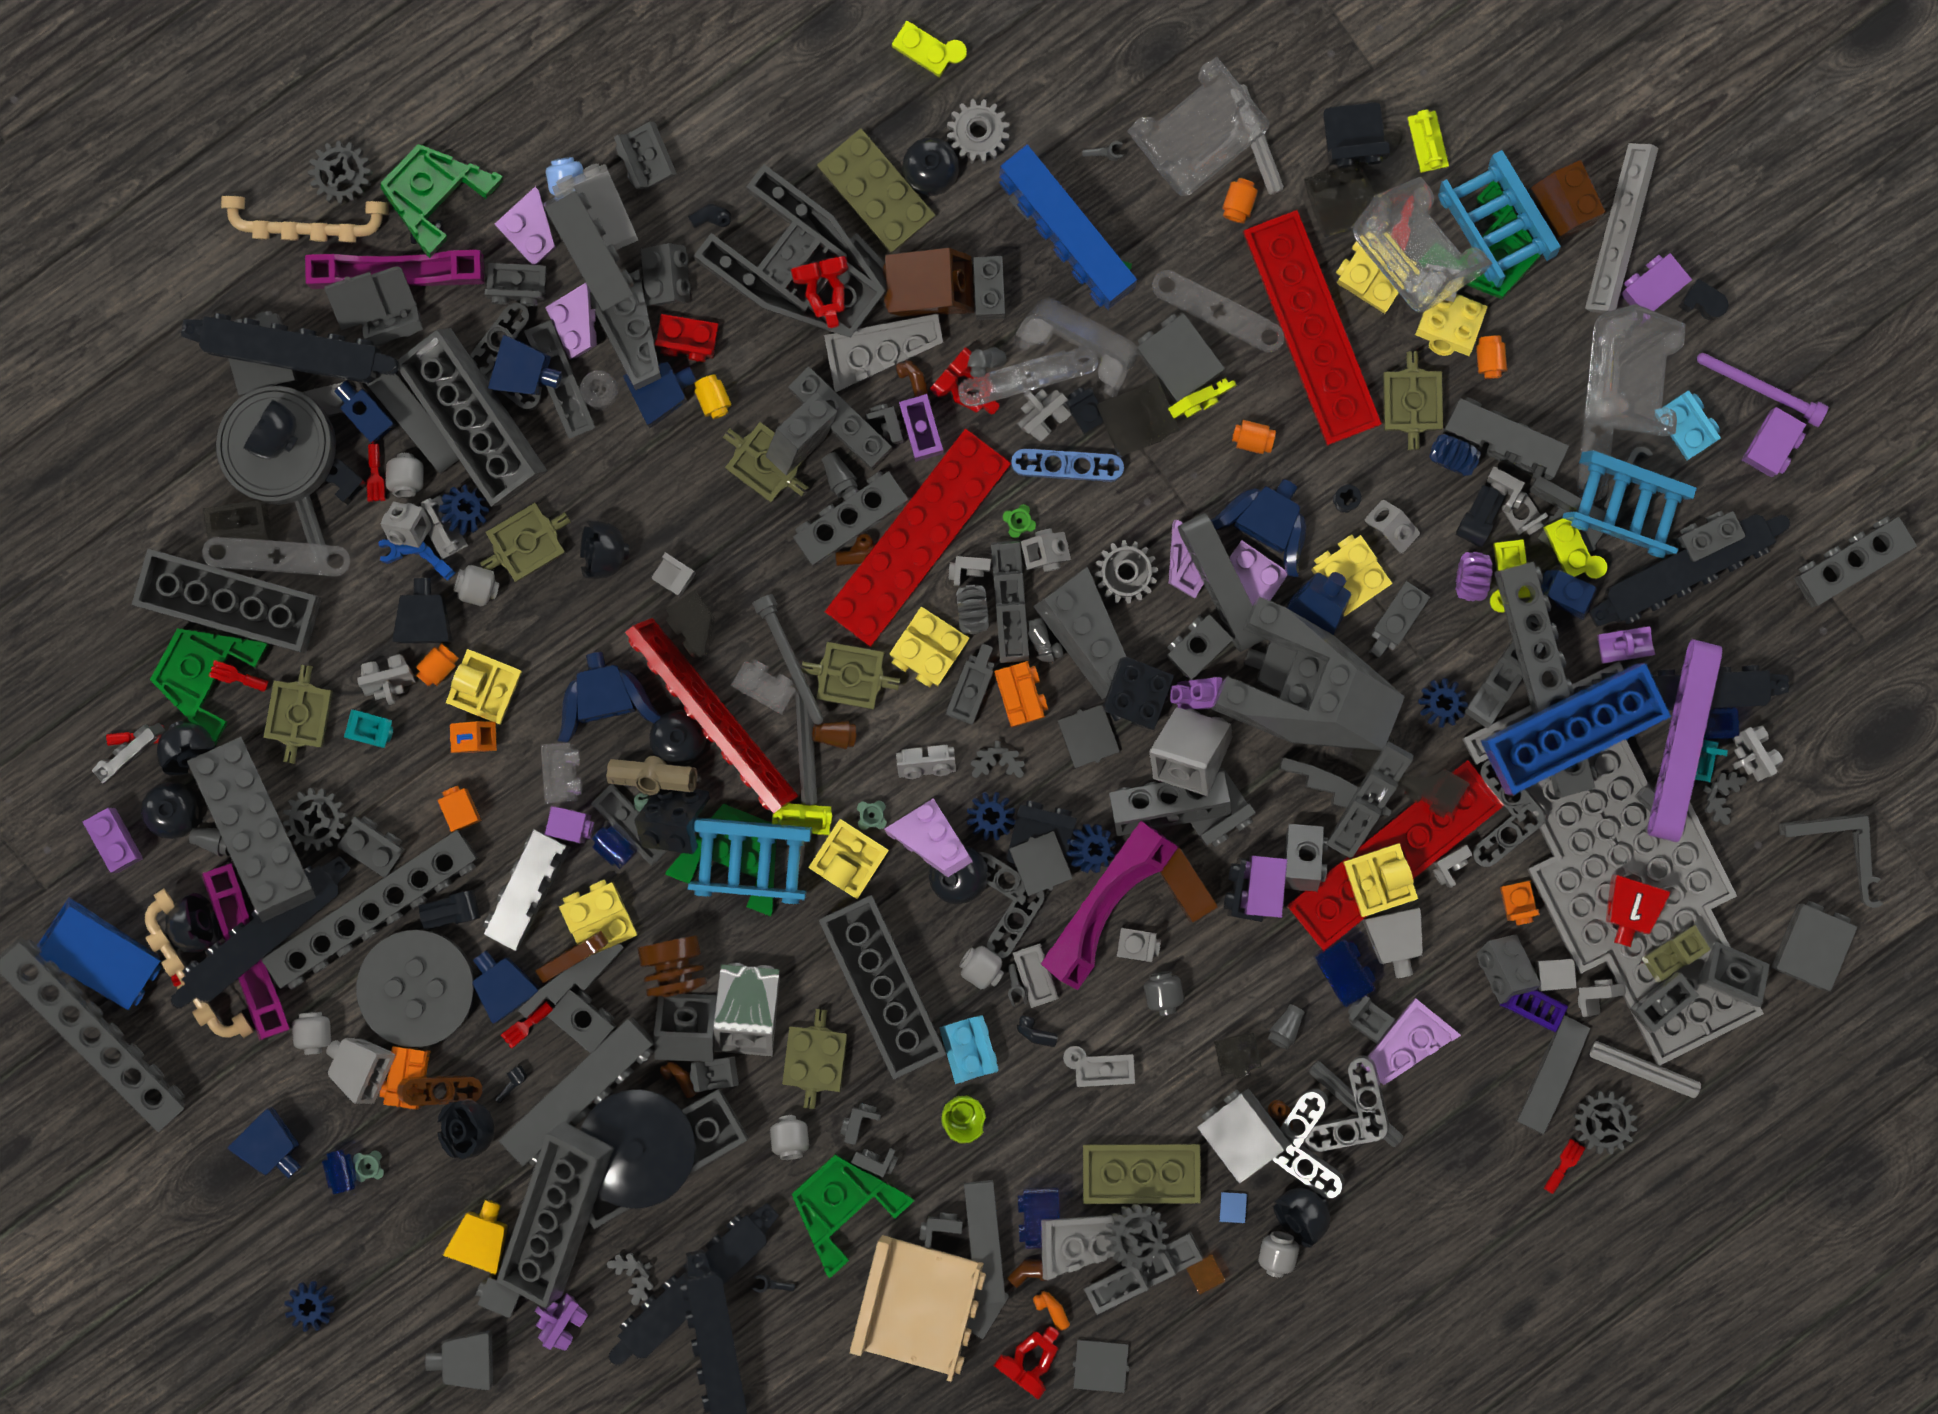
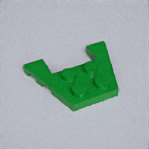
M418 144L381 182V189L422 250L431 258L447 241V235L426 219L462 182L487 199L503 182V176L495 172L491 174L480 170L479 166L471 163L466 165L453 160L452 156Z
M1492 181L1476 198V201L1481 206L1503 195L1498 182ZM1507 205L1492 213L1497 220L1482 237L1516 220L1517 215L1513 207ZM1522 229L1488 248L1495 260L1499 261L1531 244L1532 238L1527 230ZM1435 243L1419 261V265L1424 269L1426 264L1461 271L1459 283L1503 299L1540 259L1541 255L1537 253L1503 271L1505 278L1502 285L1496 288L1493 281L1489 282L1482 271L1483 264L1473 248L1460 261H1457Z
M177 628L150 680L191 723L206 729L216 745L228 722L202 708L216 679L209 677L214 660L226 663L229 655H232L257 668L269 645L259 641Z
M723 804L711 818L772 824L726 804ZM699 833L695 837L698 848L694 854L681 853L668 868L665 875L688 884L692 881L701 856L702 837H699ZM717 834V838L713 840L712 860L729 867L731 840L728 839L729 835ZM746 836V841H743L740 872L757 878L760 842H757L758 837ZM775 839V843H772L768 888H774L777 839ZM751 895L746 907L771 917L773 913V897Z
M836 1154L791 1194L829 1278L850 1260L831 1240L830 1236L869 1200L875 1197L894 1219L914 1202V1199Z

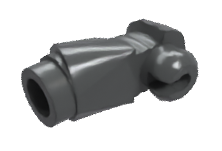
M995 347L984 351L979 349L973 351L967 365L971 367V376L985 377L986 367L998 368L1004 366L1006 354Z
M1042 618L1027 621L1029 627L1027 634L1039 655L1036 658L1048 663L1055 662V658H1062L1064 656L1062 644H1051L1045 621Z

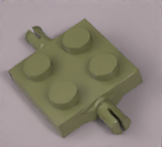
M1412 351L1406 352L1407 369L1399 372L1383 373L1384 431L1408 433V450L1412 451L1414 449V451L1420 450L1419 433L1443 429L1442 371L1418 369L1419 352H1413L1412 363Z
M761 422L758 423L752 433L744 438L731 430V428L727 430L729 435L725 433L723 439L735 446L736 449L733 458L725 467L726 470L770 503H773L779 493L787 487L791 488L801 497L805 494L801 489L806 492L809 487L795 478L797 470L804 460L786 476L766 457L775 434L772 430Z
M533 503L485 532L493 544L495 554L480 562L481 566L484 567L483 569L492 570L501 564L508 569L513 580L517 583L566 553L558 540L556 531L571 523L570 519L567 518L568 516L564 512L550 521L542 514L538 505Z
M827 642L825 655L820 664L802 662L803 667L813 668H801L803 673L818 676L817 700L874 710L876 696L881 687L898 691L899 685L888 682L900 683V678L883 676L882 663L884 652Z
M301 665L298 682H273L263 738L278 740L286 745L283 762L295 764L298 747L314 746L323 748L333 691L320 689L310 684L312 666Z
M815 1009L814 1026L807 1028L789 1026L782 1084L797 1086L806 1090L803 1108L816 1109L817 1092L823 1090L841 1092L848 1033L834 1032L825 1028L828 1010Z

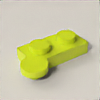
M909 21L905 22L891 44V47L938 77L942 75L949 62L958 64L967 55L966 46L961 41L952 40L945 45Z
M1225 378L1222 382L1216 383L1218 389L1214 390L1212 385L1186 396L1168 409L1173 418L1183 414L1189 418L1202 410L1201 406L1204 410H1207L1219 403L1217 397L1236 387L1235 381L1228 382L1227 378Z
M1560 519L1544 527L1545 533L1565 573L1573 577L1585 573L1591 579H1598L1605 575L1607 572L1606 561L1600 556H1590L1579 530L1571 526V521Z
M1524 539L1493 544L1497 571L1527 563ZM1522 586L1518 592L1519 599L1530 598V591L1527 587ZM1497 590L1490 597V606L1494 611L1503 613L1505 612L1500 592Z

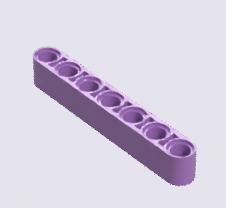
M1692 639L1687 647L1648 822L1647 833L1649 836L1673 842H1679L1682 836L1721 662V646Z

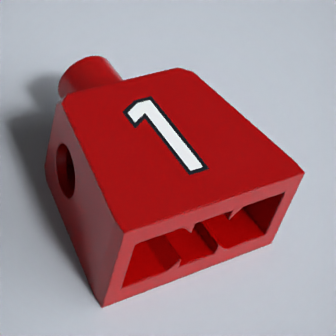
M1612 875L1606 922L1619 926L1614 943L1631 947L1635 932L1650 934L1670 892L1619 875Z

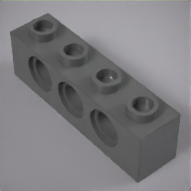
M809 366L788 386L789 391L802 404L817 392L837 411L830 431L871 471L892 452V446Z
M881 471L877 472L867 480L869 485L859 491L857 487L843 496L845 500L837 507L833 504L829 505L819 513L821 518L812 524L808 520L795 529L797 534L793 536V539L813 568L909 502L889 471L885 474H882ZM875 493L881 497V504L877 508L866 506L865 499L869 494ZM846 510L855 511L858 515L856 522L851 525L844 524L841 521L843 512ZM823 526H829L834 531L833 537L828 541H822L817 537L818 530Z
M1888 516L1873 524L1875 530L1868 534L1861 531L1848 539L1850 545L1840 549L1838 545L1824 553L1823 555L1826 559L1816 564L1813 560L1799 568L1801 574L1796 576L1794 580L1811 608L1822 604L1917 547L1900 517L1891 520ZM1875 537L1880 538L1884 542V550L1881 553L1873 548L1872 543ZM1850 552L1858 555L1860 559L1858 567H1853L1849 564L1848 555ZM1825 567H1829L1834 571L1835 579L1833 582H1828L1824 579L1823 570Z
M1224 771L1217 773L1209 795H1205L1202 798L1192 797L1196 792L1164 782H1150L1142 787H1123L1115 792H1109L1117 836L1131 834L1140 821L1154 829L1232 815ZM1167 799L1176 800L1174 803L1171 804L1164 803V801ZM1139 804L1148 805L1144 809L1135 808Z

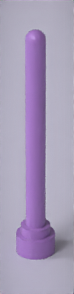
M1700 353L1697 356V361L1701 365L1803 413V417L1808 419L1807 422L1816 427L1820 426L1829 407L1820 402L1816 404L1811 402L1809 404L1706 353Z

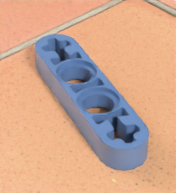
M1020 449L1014 453L1011 460L1012 469L1015 473L1029 477L1111 482L1119 479L1124 470L1121 458L1113 454ZM1022 455H1028V460L1037 461L1036 455H1042L1040 462L1041 472L1035 471L1037 465H1028L1027 470H1021V465L1016 464V460H1020ZM1055 456L1060 459L1062 466L1059 471L1049 472L1045 468L1047 458ZM1079 458H1084L1090 463V470L1085 474H1079L1074 470V462ZM1094 459H1100L1098 465L1103 466L1107 465L1109 460L1114 461V466H1119V471H1114L1113 476H1109L1107 470L1098 469L1099 476L1093 475L1095 469Z

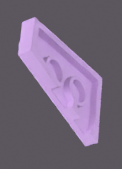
M931 799L884 829L888 836L894 840L897 839L905 848L917 853L925 862L947 877L973 862L934 799Z
M1414 998L1381 1042L1375 1046L1367 1057L1374 1061L1379 1081L1385 1085L1461 1035ZM1363 1063L1360 1065L1365 1071L1370 1070L1369 1067H1364Z

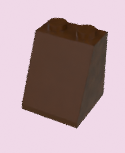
M1581 160L1553 172L1527 189L1557 241L1594 225L1606 213Z
M951 248L885 255L883 276L886 280L887 292L884 295V303L888 313L897 316L974 313L971 255Z

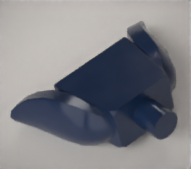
M1282 479L1276 492L1266 486L1263 490L1250 489L1244 491L1234 498L1215 518L1211 519L1216 531L1229 527L1236 521L1233 527L1280 554L1284 551V566L1287 575L1299 577V561L1306 537L1305 518L1299 513L1300 506L1291 501L1298 488L1292 482Z
M603 652L591 653L586 655L589 671L577 673V679L570 682L565 691L562 707V724L557 742L569 743L578 728L579 721L583 724L636 712L635 708L645 720L653 724L661 718V715L655 710L646 690L636 675L629 670L619 669L617 665L606 667Z

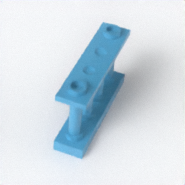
M1502 150L1492 155L1488 171L1453 189L1447 179L1441 182L1438 198L1445 209L1449 208L1483 264L1482 271L1489 282L1493 281L1496 288L1501 286L1504 281L1505 275L1503 271L1538 253L1539 255L1543 254L1546 261L1557 256L1561 247ZM1492 181L1500 183L1504 190L1503 195L1469 213L1466 212L1459 200L1460 198ZM1507 205L1510 207L1514 206L1518 213L1516 220L1484 237L1480 235L1474 225L1475 222ZM1522 229L1529 231L1533 238L1531 244L1499 261L1495 260L1488 247Z
M1597 451L1582 452L1579 463L1589 466L1588 471L1590 472L1578 512H1566L1562 518L1571 521V526L1584 531H1588V528L1647 548L1649 549L1648 554L1655 557L1665 558V555L1677 554L1678 548L1666 544L1677 504L1685 499H1693L1696 487ZM1608 473L1614 476L1613 480L1616 482L1604 521L1589 517L1601 475ZM1633 482L1640 485L1639 490H1641L1628 531L1615 526L1626 486ZM1656 491L1665 494L1666 503L1655 540L1640 535L1652 494H1656Z
M696 818L693 823L694 832H699V837H702L699 881H690L688 884V890H695L694 895L712 896V892L777 897L782 898V903L799 904V900H805L807 891L797 890L801 846H804V841L810 842L812 827ZM717 834L729 835L728 839L731 840L728 884L710 883L713 840L717 838ZM746 836L758 837L757 842H760L757 887L739 885L743 841H746ZM775 839L787 840V845H789L786 889L768 888L772 843H775Z

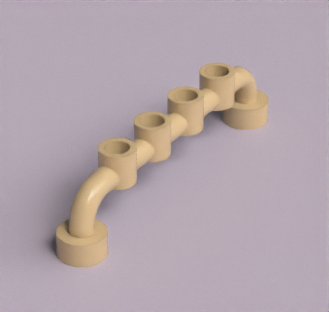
M222 196L221 208L227 209L228 219L232 226L239 231L251 232L253 239H270V233L281 234V240H299V234L310 235V241L326 242L327 235L339 236V242L356 243V237L370 236L375 233L381 226L383 215H389V203L369 201L366 202L365 214H371V220L366 225L246 221L239 216V210L245 209V197Z
M162 889L154 894L156 901L148 907L145 913V924L150 932L146 940L154 952L159 949L166 958L161 963L170 977L175 974L182 983L177 986V989L184 985L181 978L185 976L182 970L186 967L157 922V915L160 911L163 910L165 914H168L175 907L168 892ZM197 998L193 1000L197 1007L196 1010L192 1011L200 1026L207 1023L216 1035L231 1038L241 1034L245 1038L254 1032L242 1012L232 1018L233 1025L224 1026L218 1020L209 1003H200Z

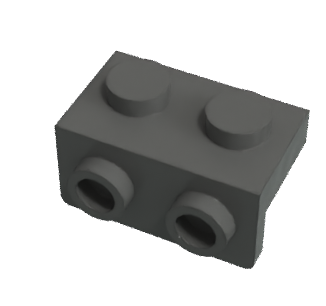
M647 122L628 134H618L614 137L617 144V153L624 160L628 170V179L636 189H651L677 175L655 122Z
M667 243L641 249L646 306L655 307L676 302L690 303L691 285L688 278L686 247Z
M488 263L487 289H485L484 295L487 299H491L493 304L507 305L509 300L520 301L521 305L537 306L538 302H545L547 267L543 265Z
M1721 510L1707 517L1708 523L1701 527H1697L1696 523L1680 530L1682 536L1675 539L1679 549L1686 548L1691 560L1695 562L1743 539L1745 533L1734 511L1724 515Z
M1517 934L1490 940L1477 952L1479 965L1484 970L1491 985V990L1496 995L1500 1004L1506 1003L1512 996L1535 991L1541 986Z

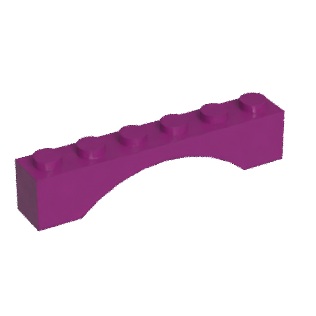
M480 250L446 251L435 253L431 258L426 254L410 256L305 255L306 284L311 289H325L324 286L343 281L345 277L352 278L368 272L372 275L393 267L402 268L409 286L485 284L484 255Z
M1140 821L1086 900L1081 904L1072 920L1065 927L1058 940L1048 951L1041 965L1061 982L1078 990L1095 967V954L1099 937L1113 908L1137 883L1162 871L1178 846L1154 828Z
M232 864L202 874L225 942L231 938L228 932L240 922L246 926L250 922ZM260 960L239 977L238 980L259 1040L261 1041L288 1031L289 1026L268 970L262 960Z

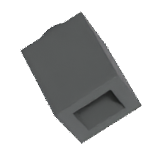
M495 1275L488 1277L487 1281L482 1279L476 1296L480 1297L477 1305L511 1318L521 1295L496 1282L498 1277Z

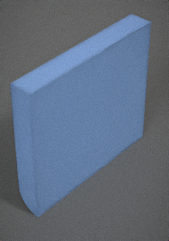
M1221 1192L1220 1222L1245 1223L1246 1193Z

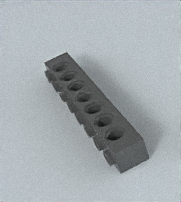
M1529 562L1494 573L1534 715L1548 708L1552 700L1557 699L1560 702L1574 695L1570 680H1566L1563 668H1566V661L1562 651L1558 652L1555 640H1558V632L1555 624L1550 623L1548 616L1551 607L1547 595L1542 594L1540 584L1543 583L1541 570L1538 566L1535 567L1534 562ZM1522 586L1527 587L1530 591V599L1526 603L1522 602L1518 596ZM1531 614L1538 619V626L1534 631L1528 629L1526 625V619ZM1539 642L1546 649L1545 656L1541 659H1538L1534 654V647ZM1545 671H1549L1553 675V683L1549 687L1544 686L1541 680ZM1587 758L1576 763L1575 769L1571 772L1564 769L1550 776L1555 797H1566L1595 788L1594 781L1597 780L1596 771L1593 764H1589Z
M456 830L261 960L280 989L289 987L292 990L306 981L303 976L313 970L316 974L330 965L328 960L336 954L340 958L354 949L352 944L360 938L366 941L379 932L377 927L384 922L391 925L403 917L401 911L411 906L412 909H415L426 902L428 899L425 895L434 889L439 893L450 886L452 883L449 879L458 873L461 877L470 873L476 868L474 863L479 860V857L461 830ZM443 855L450 856L453 861L452 868L446 872L442 871L438 864L439 859ZM419 871H424L428 875V883L423 888L418 887L414 882V877ZM395 887H399L404 893V898L399 904L393 903L390 899V892ZM371 903L376 904L379 908V916L375 920H371L366 916V908ZM347 919L351 920L355 925V931L350 936H346L341 930L342 923ZM323 935L330 940V948L326 952L320 951L317 947V941ZM297 952L303 953L306 957V963L302 968H297L293 964V956Z
M20 936L0 954V974L159 1132L184 1110L185 1101L183 1098L185 1096L182 1091L174 1084L170 1087L163 1080L165 1076L162 1071L154 1064L149 1066L142 1059L144 1057L143 1052L135 1044L129 1045L122 1038L124 1036L123 1032L114 1023L108 1024L101 1017L103 1013L93 1002L88 1004L81 997L83 993L74 982L70 981L67 983L60 976L62 971L53 961L49 960L46 962L39 955L41 950L31 939L26 941ZM26 964H32L37 967L38 973L28 976L22 972L21 968ZM47 985H53L57 987L59 993L56 996L49 997L43 993L42 989ZM68 1006H74L80 1013L78 1016L71 1018L64 1014L63 1009ZM88 1027H95L100 1031V1035L96 1038H89L84 1034V1030ZM108 1048H116L120 1051L121 1055L118 1058L110 1059L104 1052ZM135 1068L141 1072V1076L137 1079H129L126 1077L125 1072L128 1069ZM150 1089H157L162 1095L156 1100H151L146 1097L145 1093Z

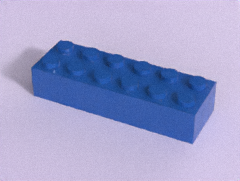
M1028 144L1000 166L999 178L1001 181L999 184L1009 196L1013 193L1018 198V208L1027 218L1033 217L1037 224L1035 228L1044 240L1050 238L1055 246L1053 249L1055 254L1063 263L1068 261L1071 264L1073 276L1081 285L1084 283L1088 285L1091 290L1089 295L1099 307L1104 305L1109 310L1135 289L1136 277Z
M1635 664L1481 740V744L1505 794L1514 795L1671 716L1646 664Z

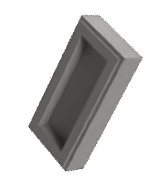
M1040 943L1013 952L1031 1008L1059 999L1050 972L1041 965L1045 957Z

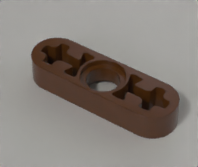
M601 930L536 969L535 972L542 983L597 952L609 944V941Z
M471 1076L405 1078L399 1083L397 1095L403 1103L413 1106L442 1105L463 1100H473L476 1102L481 1097L483 1089L481 1082ZM443 1082L447 1088L444 1097L437 1099L433 1094V1089L436 1084ZM412 1084L415 1088L425 1089V1094L415 1093L412 1097L407 1095L406 1092L412 1088ZM467 1085L473 1086V1091L468 1092V1097L465 1093L455 1092V1087L465 1088Z

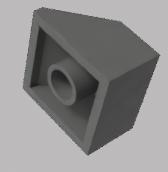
M679 994L669 997L658 996L654 1029L655 1060L713 1062V1029L717 995Z

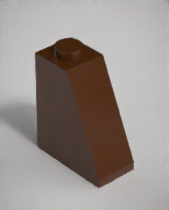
M1178 847L1159 873L1188 921L1193 923L1218 908L1180 847Z

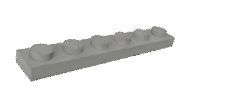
M1628 144L1585 307L1590 312L1615 314L1658 152V148L1652 144Z

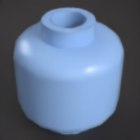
M573 157L552 160L551 166L546 168L549 192L555 195L552 187L557 185L556 182L559 179L569 175L576 177L582 174V164L574 161Z

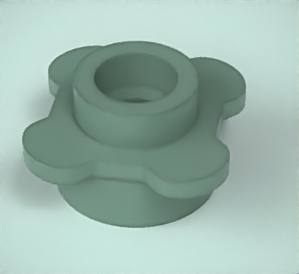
M863 801L858 804L857 810L860 812L858 826L860 829L867 830L869 827L883 829L886 826L887 821L884 819L883 813L886 808L884 802L876 801L875 803L867 804ZM874 813V818H870L869 814Z
M374 1150L370 1154L363 1155L357 1153L354 1155L355 1178L358 1181L364 1182L368 1178L380 1179L383 1177L384 1170L380 1165L382 1155L379 1151ZM367 1163L371 1164L370 1169L366 1168Z

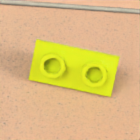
M1422 110L1417 112L1418 115L1407 117L1420 172L1449 167L1436 110L1431 112L1429 110Z
M789 803L772 815V824L812 827V834L830 835L832 812L829 806H805Z

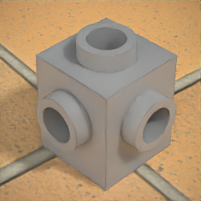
M394 501L380 523L387 539L391 543L417 548L421 546L432 527L423 507Z
M1052 529L1040 530L1035 532L1036 537L1021 541L1027 570L1043 567L1044 572L1054 571L1061 568L1060 563L1071 560L1065 532L1053 533Z

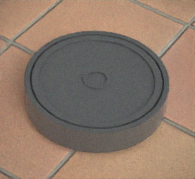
M267 386L246 393L228 409L218 429L216 452L222 472L237 490L257 501L280 505L293 503L309 496L325 481L334 463L336 437L330 418L314 400L292 388ZM273 399L286 406L295 416L297 427L294 435L298 437V440L290 453L284 450L276 458L262 459L252 455L243 447L252 430L261 419V415Z
M427 930L403 931L379 942L364 959L357 978V1001L367 1024L385 1040L405 1047L429 1046L453 1035L469 1017L476 997V989L472 983L475 980V974L466 954L449 938Z

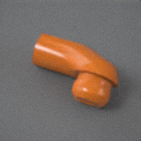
M1041 1291L1042 1294L1033 1297L1037 1310L1041 1311L1044 1308H1048L1056 1330L1061 1331L1069 1327L1070 1323L1063 1306L1049 1292Z

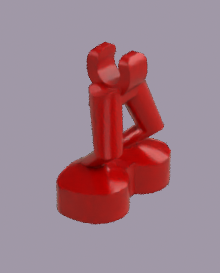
M846 256L835 257L790 269L794 283L807 284L805 296L816 317L825 316L828 328L839 326L837 313L845 310L844 284L837 276L844 274L849 269ZM821 278H826L833 287L831 304L825 305L816 293L817 281Z
M965 347L929 390L938 398L947 395L951 391L954 402L975 412H979L983 408L992 415L1000 406L991 398L995 390L985 377L971 376V367L967 365L972 352ZM965 376L974 381L981 393L978 398L961 392L958 385L959 377Z
M1052 1326L1047 1327L1042 1335L1034 1332L1015 1347L1014 1359L1010 1356L1000 1355L993 1366L1039 1400L1046 1390L1044 1383L1039 1377L1049 1371L1058 1351V1348L1052 1343L1058 1337L1059 1332ZM1040 1346L1043 1352L1039 1365L1031 1371H1025L1023 1368L1025 1354Z

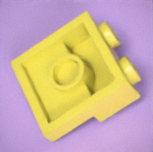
M1369 231L1366 237L1361 234L1353 245L1352 249L1356 253L1351 261L1345 258L1336 273L1340 275L1337 284L1385 314L1417 264L1394 250L1393 245Z
M1351 534L1338 543L1341 548L1332 555L1329 551H1326L1314 560L1317 565L1311 569L1314 575L1321 573L1328 578L1332 572H1338L1345 577L1346 584L1344 588L1350 591L1352 595L1343 617L1393 584L1361 535L1355 539Z
M920 607L889 655L894 658L891 663L904 672L910 668L918 674L915 679L930 688L932 684L939 687L970 638L928 610Z
M605 880L589 886L590 893L580 896L579 892L563 898L565 904L559 906L570 933L573 934L577 944L602 930L609 944L593 954L638 935L614 882L609 884Z

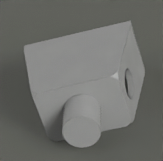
M1420 908L1363 919L1365 929L1379 963L1393 962L1396 978L1413 975L1410 958L1422 956L1423 954Z
M344 1038L341 1042L335 1040L328 1045L326 1050L327 1055L333 1058L328 1070V1076L353 1103L374 1104L396 1054L364 1039Z

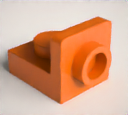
M1530 881L1500 887L1507 921L1515 920L1516 925L1534 922L1533 916L1540 915L1539 909H1536Z

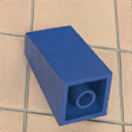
M69 897L37 944L41 950L39 955L46 962L49 960L53 961L61 971L129 1010L132 1004L138 1005L146 992L142 988L148 979L153 981L162 967L159 965V955Z

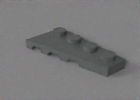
M638 270L629 274L634 283V286L630 288L633 295L604 311L601 310L592 292H590L591 307L595 309V314L635 391L661 379Z

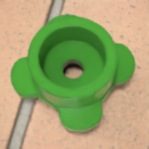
M1020 505L1018 509L1012 512L1008 510L1003 514V520L1007 522L1010 528L1009 535L1013 538L1019 537L1025 531L1032 532L1036 527L1035 521L1031 520L1030 508L1027 505ZM1017 519H1022V523L1018 524L1016 522Z

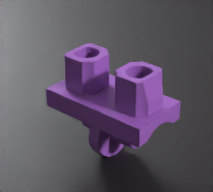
M1650 626L1597 635L1602 664L1655 655Z
M1213 677L1177 682V685L1170 688L1171 703L1178 704V708L1200 710L1212 708L1222 683V678Z
M565 1293L559 1304L554 1302L547 1308L538 1306L535 1312L541 1318L536 1326L542 1329L538 1339L543 1342L542 1345L550 1350L553 1346L558 1349L567 1350L573 1336L563 1329L568 1321L580 1327L588 1314L579 1306L574 1297L568 1293Z

